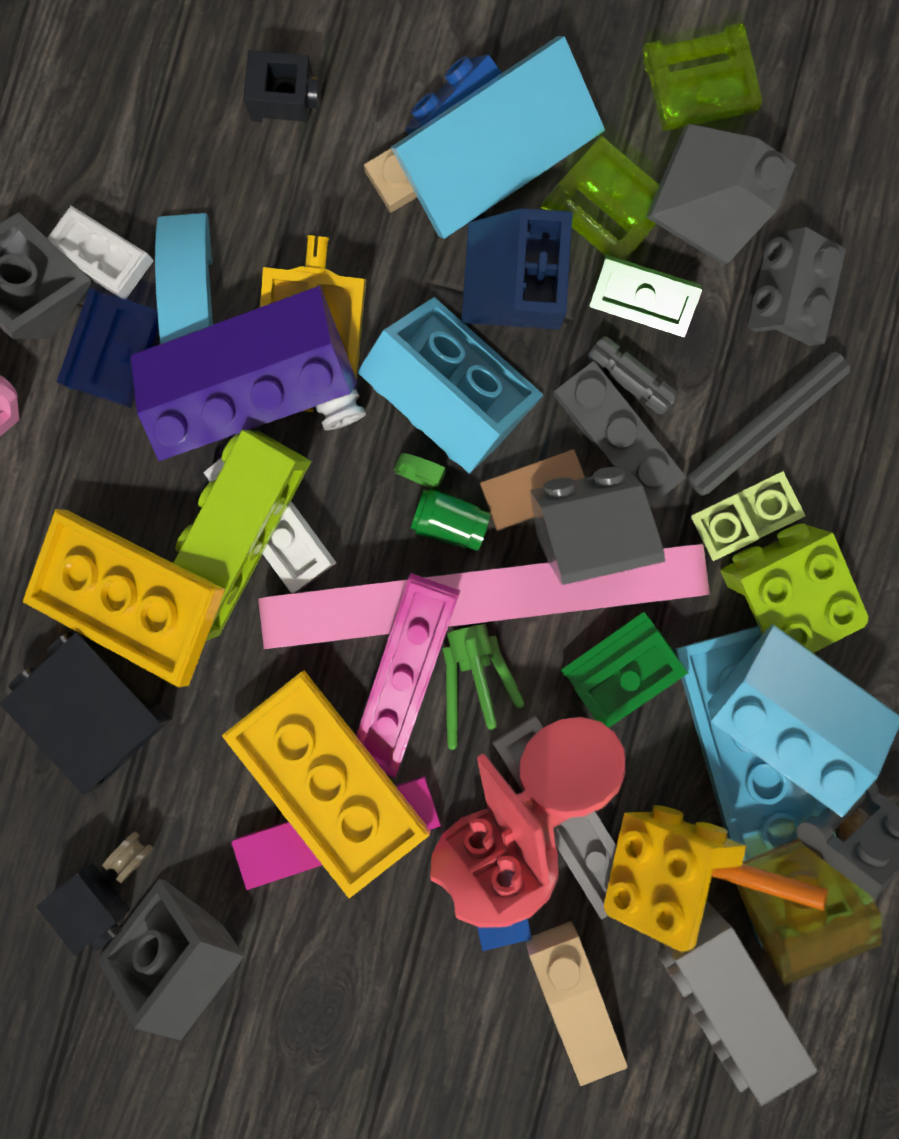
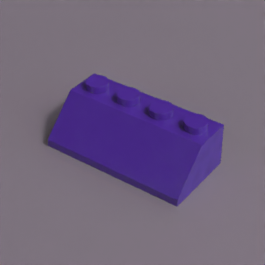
M321 285L131 355L137 414L158 461L241 433L242 430H249L351 394L358 383Z

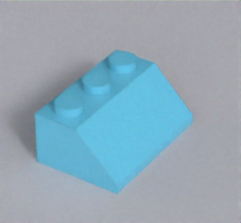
M435 297L384 329L357 372L372 385L378 394L391 402L416 428L422 430L446 452L450 459L462 466L469 474L499 446L543 397V394Z
M774 624L769 626L707 702L711 723L841 817L846 814L878 777L899 728V714Z

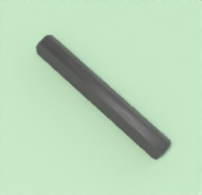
M832 352L693 470L687 477L690 485L702 496L710 493L849 374L851 370L849 363L838 352Z

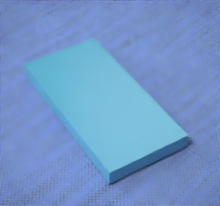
M557 36L393 145L391 149L439 237L445 239L604 132L605 128L565 36Z

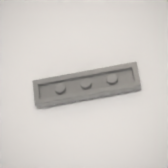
M535 715L492 741L523 792L524 790L520 782V759L527 743L543 728ZM594 811L586 816L571 817L553 828L556 847L602 920L608 916L604 910V901L617 846Z

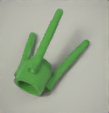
M486 624L447 633L450 646L442 648L446 663L447 746L451 750L457 747V663L460 665L461 672L472 670L481 710L483 711L488 729H494L497 725L483 667L491 665L489 656L516 708L524 706V701L517 689L518 687L500 653L496 636L489 637Z

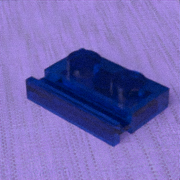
M89 288L57 383L131 409L135 398L131 355L153 346L159 329L157 310L113 295L108 296Z

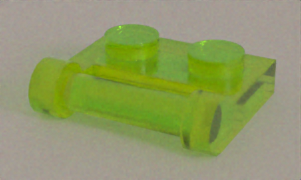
M743 23L728 25L724 28V32L665 45L658 40L645 43L643 46L644 66L647 74L650 76L662 132L681 128L688 124L695 125L759 110L763 103ZM723 53L730 57V60L669 72L668 65Z
M601 135L551 191L541 208L543 210L572 212V228L604 256L609 255L627 261L635 249L658 225L646 218L659 184ZM577 189L628 232L621 241L617 240L570 199Z

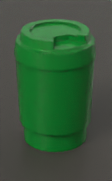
M423 490L411 528L422 537L434 539L459 548L466 549L467 547L478 551L491 513L480 510L479 506L438 490Z

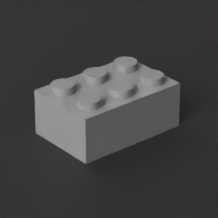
M706 902L695 947L692 950L681 952L662 943L665 948L657 952V955L683 995L687 1006L701 1026L739 1092L749 1087L762 1106L818 1071L733 928Z

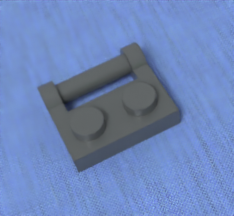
M875 781L843 817L827 807L818 816H808L797 827V835L802 844L874 899L899 875V806L879 793ZM857 809L870 817L845 842L834 836L833 831Z

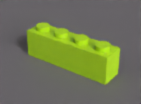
M242 430L239 435H235L228 442L222 454V461L225 463L217 479L211 481L203 490L198 502L201 510L194 524L189 525L182 532L176 543L175 549L179 553L174 564L225 589L206 641L220 636L312 462L261 431Z

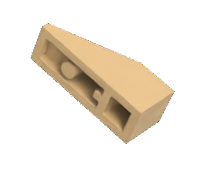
M570 921L533 935L532 940L526 941L529 956L580 1086L628 1068L573 922Z

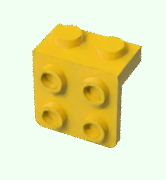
M654 805L652 812L624 813L604 901L605 913L609 917L678 951L692 950L696 945L713 869L742 866L746 845L728 839V831L722 827L704 822H697L696 825L683 821L684 814L673 808Z

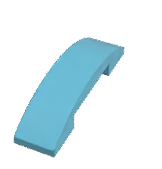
M207 213L157 218L155 276L160 344L213 325L209 265L212 264L209 216Z

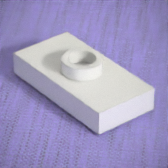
M73 206L69 207L47 238L90 279L124 301L154 261L148 253Z

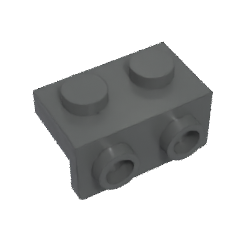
M807 227L770 235L763 254V262L752 302L748 328L755 332L777 330L809 346L825 344L846 249Z

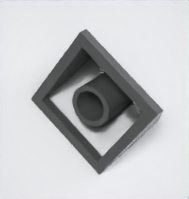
M18 212L0 223V328L12 339H52L91 286V279Z

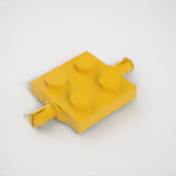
M307 235L305 267L301 266L290 270L263 267L260 307L321 285L357 379L366 279L339 276L326 269L329 238ZM311 407L303 411L313 412L314 409L313 407Z

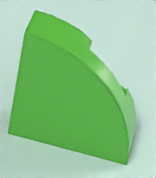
M406 453L399 455L393 469L396 471L395 474L434 490L439 489L445 476V467Z

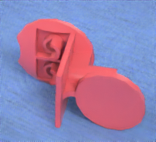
M577 717L560 719L543 727L527 743L521 756L520 782L524 792L520 794L514 793L484 753L477 757L488 809L462 817L447 829L438 841L431 858V881L441 885L451 895L457 919L478 927H507L530 918L549 900L558 880V851L555 845L553 828L571 817L586 816L604 807L618 793L625 776L624 747L616 733L599 721Z

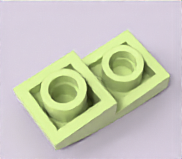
M782 471L692 515L691 518L712 560L715 561L805 517V514Z

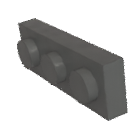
M592 361L554 391L553 396L610 467L628 469L643 485L649 506L653 505L687 478L595 361Z

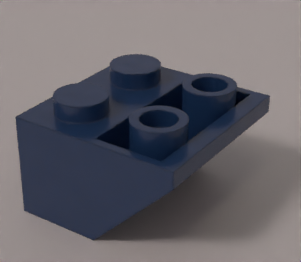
M520 208L468 223L462 323L560 330L567 307L572 212Z

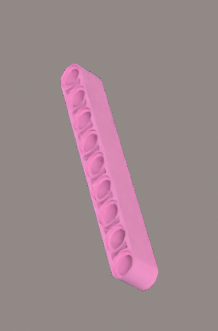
M703 544L664 548L665 562L566 585L561 584L549 563L426 577V579L461 590L448 627L710 595ZM408 580L259 598L264 649L390 634Z

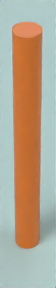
M742 864L740 867L713 869L711 876L823 911L829 892L827 888Z

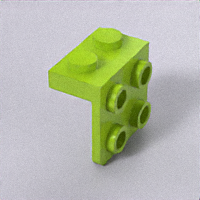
M806 524L793 525L778 533L777 541L763 548L760 546L747 548L733 556L732 560L734 563L720 569L727 587L746 597L762 635L771 624H774L814 653L862 629L868 623V614L832 532Z

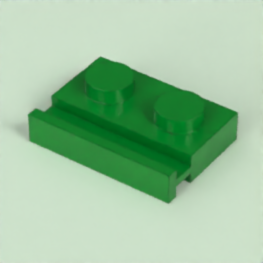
M646 612L641 613L561 670L574 686V690L594 719L608 728L689 674L686 667Z

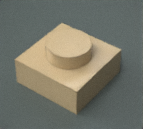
M392 149L364 164L365 173L390 213L417 197Z

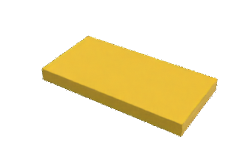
M55 509L22 602L173 685L183 687L190 684L225 589L68 510Z
M305 670L222 735L348 898H351L430 836L431 830Z

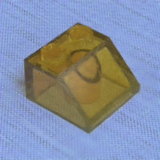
M799 838L742 862L745 865L829 889L826 906L823 911L737 885L759 940L784 985H788L882 945L881 912L870 895L801 843Z

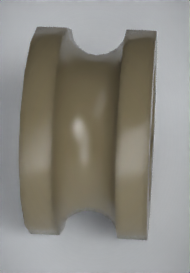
M136 831L126 838L102 865L106 870H116L118 874L116 880L119 883H123L154 850L150 844L146 846L140 844V835Z

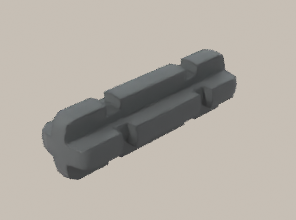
M603 336L599 339L589 353V360L591 362L595 361L601 370L605 367L610 370L608 375L638 399L641 396L648 401L645 404L657 414L665 413L676 400L677 391L665 381L661 384L655 380L657 375L628 352H625L624 355L618 351L620 346L609 337Z

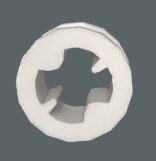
M353 389L351 394L315 406L318 413L325 415V420L322 422L325 430L344 427L366 415L364 408L356 404V400L359 398L356 389Z

